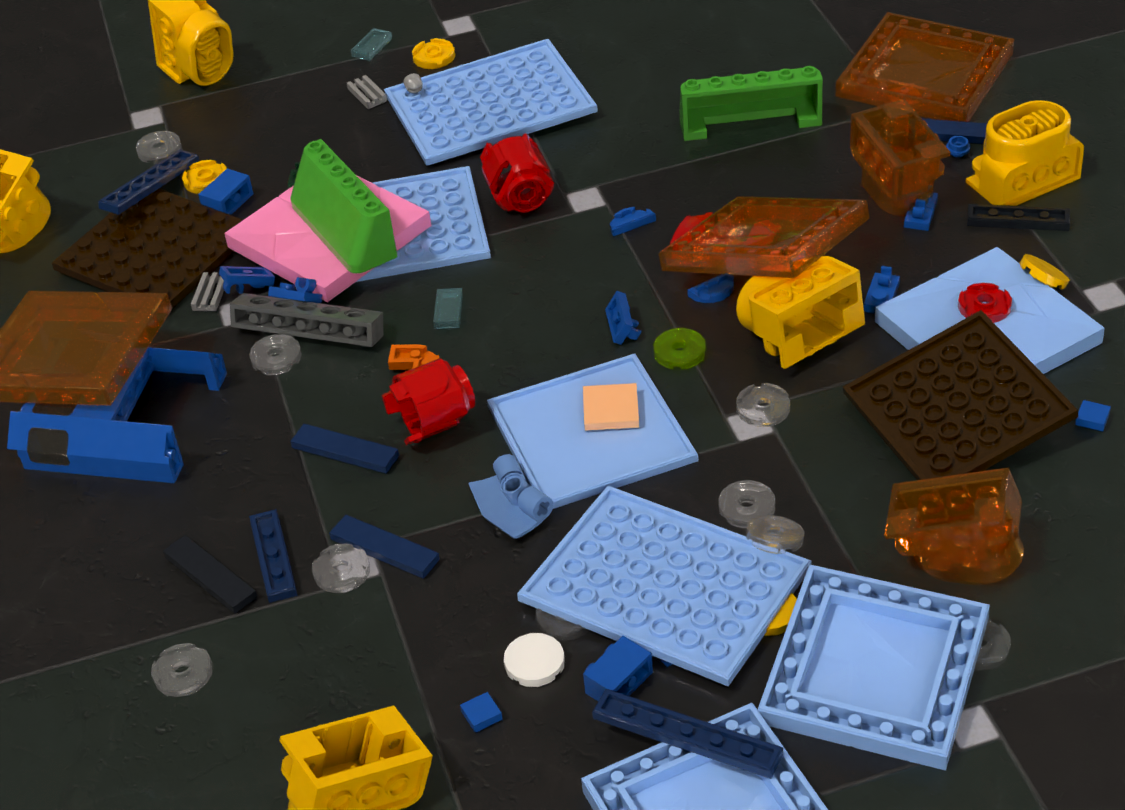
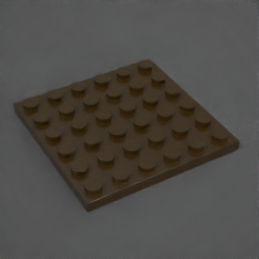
M157 189L121 214L109 213L52 262V266L55 271L166 315L198 286L203 272H208L210 275L235 252L228 248L224 233L243 221V219Z
M982 310L843 386V392L933 499L1078 418V409Z

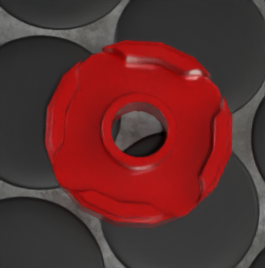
M976 283L968 286L967 290L964 292L962 290L959 294L958 309L966 318L982 310L995 323L1005 319L1011 313L1012 298L1008 291L1004 289L1003 292L999 289L998 285Z

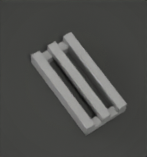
M366 75L362 76V81L359 78L355 79L354 84L351 81L347 82L348 90L367 109L387 101L386 94Z
M203 272L191 302L192 311H217L224 293V280L221 276H218V273L213 272L209 276L208 272ZM216 283H218V285H217V287H216V290H215V292H214V295H213L214 286H215ZM213 295L210 305H207Z

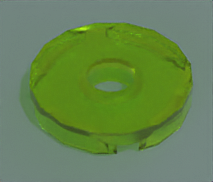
M687 328L667 330L661 333L653 344L655 359L659 364L674 369L673 366H680V369L696 366L703 360L706 351L705 339L701 334ZM676 348H685L683 350H675Z

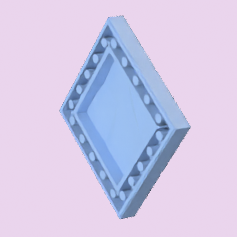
M998 247L875 307V322L906 349L910 350L966 318L958 309L959 294L962 290L964 292L968 286L976 283L998 285L999 289L1003 292L1004 289L1009 292L1012 298L1011 313L1005 319L994 324L1043 374L1102 344L1105 330L1102 325L1053 288L1032 277L1028 269L1025 268L1023 270L1020 263Z
M809 564L757 710L770 727L946 771L987 626L990 604Z
M749 703L708 722L783 747L753 703ZM663 742L581 778L583 793L593 810H828L784 747L783 756L772 779Z

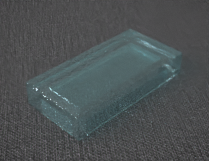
M373 28L351 49L352 57L370 61L392 39L391 32Z
M462 288L437 289L433 320L434 329L460 328L463 299Z

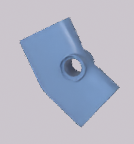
M506 454L498 457L493 463L495 476L469 482V486L484 518L513 539H517L532 531L550 515L553 509V501L550 497L528 484L516 458L513 455Z

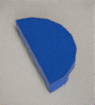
M635 207L622 209L615 213L614 219L610 222V231L614 237L656 221V214L649 209H646V211L635 210Z
M728 271L687 290L688 297L701 303L722 301L730 296L734 290V276Z

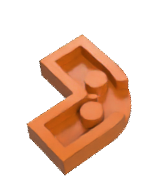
M391 345L388 359L389 370H411L439 359V355L427 351L426 345Z

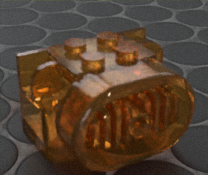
M905 99L851 114V152L862 168V185L875 203L883 211L897 216H906L907 211L913 210L916 199L926 200L927 204L929 198H933L935 180L944 174L945 166L940 159L949 157L951 153L940 141L938 135L928 127L926 121L921 119Z
M1009 468L895 483L892 487L884 536L886 539L895 538V548L898 553L903 556L913 555L919 568L933 578L970 585L992 584L1010 576L1016 571L1023 560L1024 545L1019 535L1022 499Z

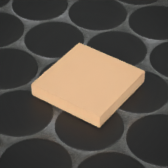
M636 383L583 386L585 431L639 428Z

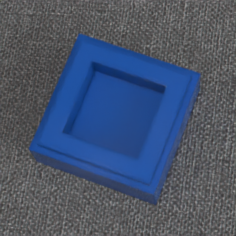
M1083 400L1075 425L1103 432L1111 406Z
M488 692L460 705L462 714L475 733L503 720L501 711Z

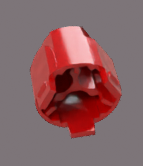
M527 133L523 134L522 137L505 138L493 146L491 143H486L480 156L483 164L482 172L498 206L508 212L512 210L529 212L537 209L548 199L554 188V181L549 173L550 169L538 148L539 146ZM510 163L511 170L501 174L503 168H507Z
M440 358L395 375L392 385L389 386L390 391L382 395L386 413L389 415L400 412L407 429L412 435L404 440L406 445L419 443L422 439L458 425L459 421L468 411L475 407L474 392L465 371L459 365L451 367L447 361Z

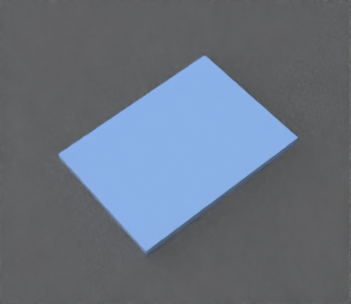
M549 39L421 77L423 85L418 93L408 92L404 83L384 89L389 103L426 166L485 148L486 143L494 145L505 138L533 133L598 112L596 103Z
M469 166L373 182L378 187L429 211L431 227L397 251V258L375 267L356 282L491 258Z
M607 486L521 588L517 596L518 601L615 641L625 636L650 651L654 657L729 686L766 634L768 626L789 595L796 591L805 578L809 564L811 565L812 561Z

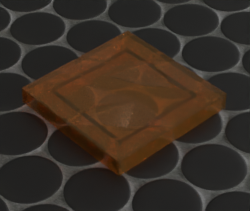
M887 12L836 81L835 96L896 111L900 110L905 113L935 120L969 122L1012 56L1014 39Z
M737 196L659 252L662 271L727 273L730 275L796 278L870 219L867 201Z
M28 291L0 329V402L111 406L172 310L168 294Z

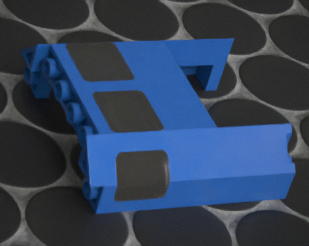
M52 340L55 351L52 353L48 365L43 369L37 384L32 388L26 403L22 405L21 412L10 411L7 449L17 450L24 469L175 483L184 463L173 427L171 425L127 422L152 371L205 375L209 390L219 391L227 375L222 354Z

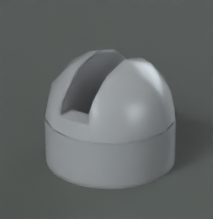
M409 74L403 81L405 88L410 93H418L422 89L423 83L418 74Z

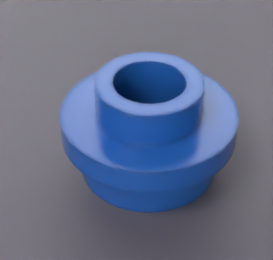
M963 136L951 137L946 144V151L954 157H962L970 152L968 139Z

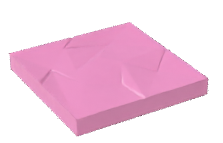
M357 176L389 209L396 251L431 227L429 211ZM293 186L224 233L228 248L289 282L295 284L297 277L316 280V287L312 293L322 294V300L327 303L372 270L356 274L349 272L292 208L290 197Z

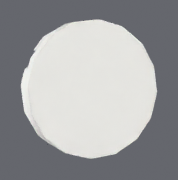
M529 633L519 636L509 644L504 653V666L508 677L512 680L514 678L516 681H519L520 685L526 687H539L549 684L564 669L565 655L561 644L554 637L543 633Z

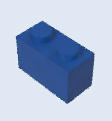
M227 168L198 195L202 205L231 215L253 195L249 175Z
M622 636L614 644H610L595 663H591L586 668L583 674L585 693L599 701L605 689L630 696L653 673L652 653Z

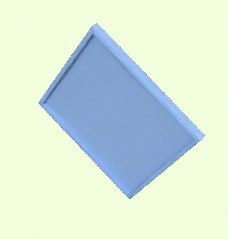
M636 354L487 400L488 408L511 453L516 458L527 483L550 497L553 501V509L600 494L607 486L618 488L698 462L697 452ZM637 384L639 428L585 431L583 386Z

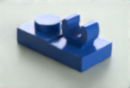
M913 191L904 220V228L929 231L938 201V193Z
M220 266L219 275L224 280L223 289L228 294H230L231 286L235 284L237 285L236 291L239 294H242L244 291L243 284H250V286L255 288L274 286L275 276L264 267Z
M881 266V273H874L864 302V312L875 313L876 306L895 298L900 284V276L892 275V267Z
M297 277L295 284L280 283V288L269 286L268 296L315 303L322 302V294L312 293L316 287V280Z
M616 291L605 312L613 343L622 345L626 337L637 340L641 330L636 329L639 322L631 319L626 293Z

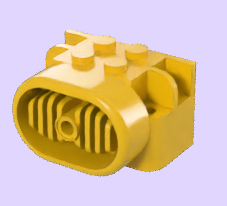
M148 0L157 66L178 84L191 79L200 86H209L221 80L232 65L233 44L231 29L220 18L217 11L206 0Z
M1036 100L1025 102L994 115L986 125L983 154L977 156L972 161V168L980 175V179L975 174L966 178V183L992 205L1017 206L1081 179L1084 145L1070 134L1071 117L1068 111L1059 104Z
M1 149L0 253H7L26 245L44 228L50 217L51 206L47 197L36 186L39 182L40 174L35 168L31 167L34 160L30 157Z
M830 256L817 257L807 263L794 258L782 260L754 275L745 283L737 299V317L745 328L763 338L764 348L768 354L772 356L780 355L781 367L786 369L865 325L860 271Z
M395 706L282 735L279 741L289 754L282 760L281 765L282 774L289 782L287 788V797L289 799L287 810H400L416 803L423 795L433 755Z

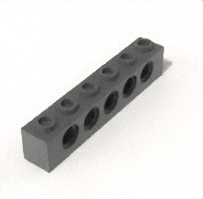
M242 293L230 303L231 327L369 347H373L384 336L383 312L247 293Z

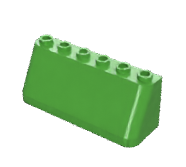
M805 66L796 69H781L770 72L760 71L752 74H735L733 76H714L707 79L687 80L680 88V124L684 141L707 139L706 125L790 115L796 116L799 128L822 126L823 79L821 72L813 66Z
M322 139L312 141L306 145L290 197L294 211L351 273H363L397 258L389 209Z

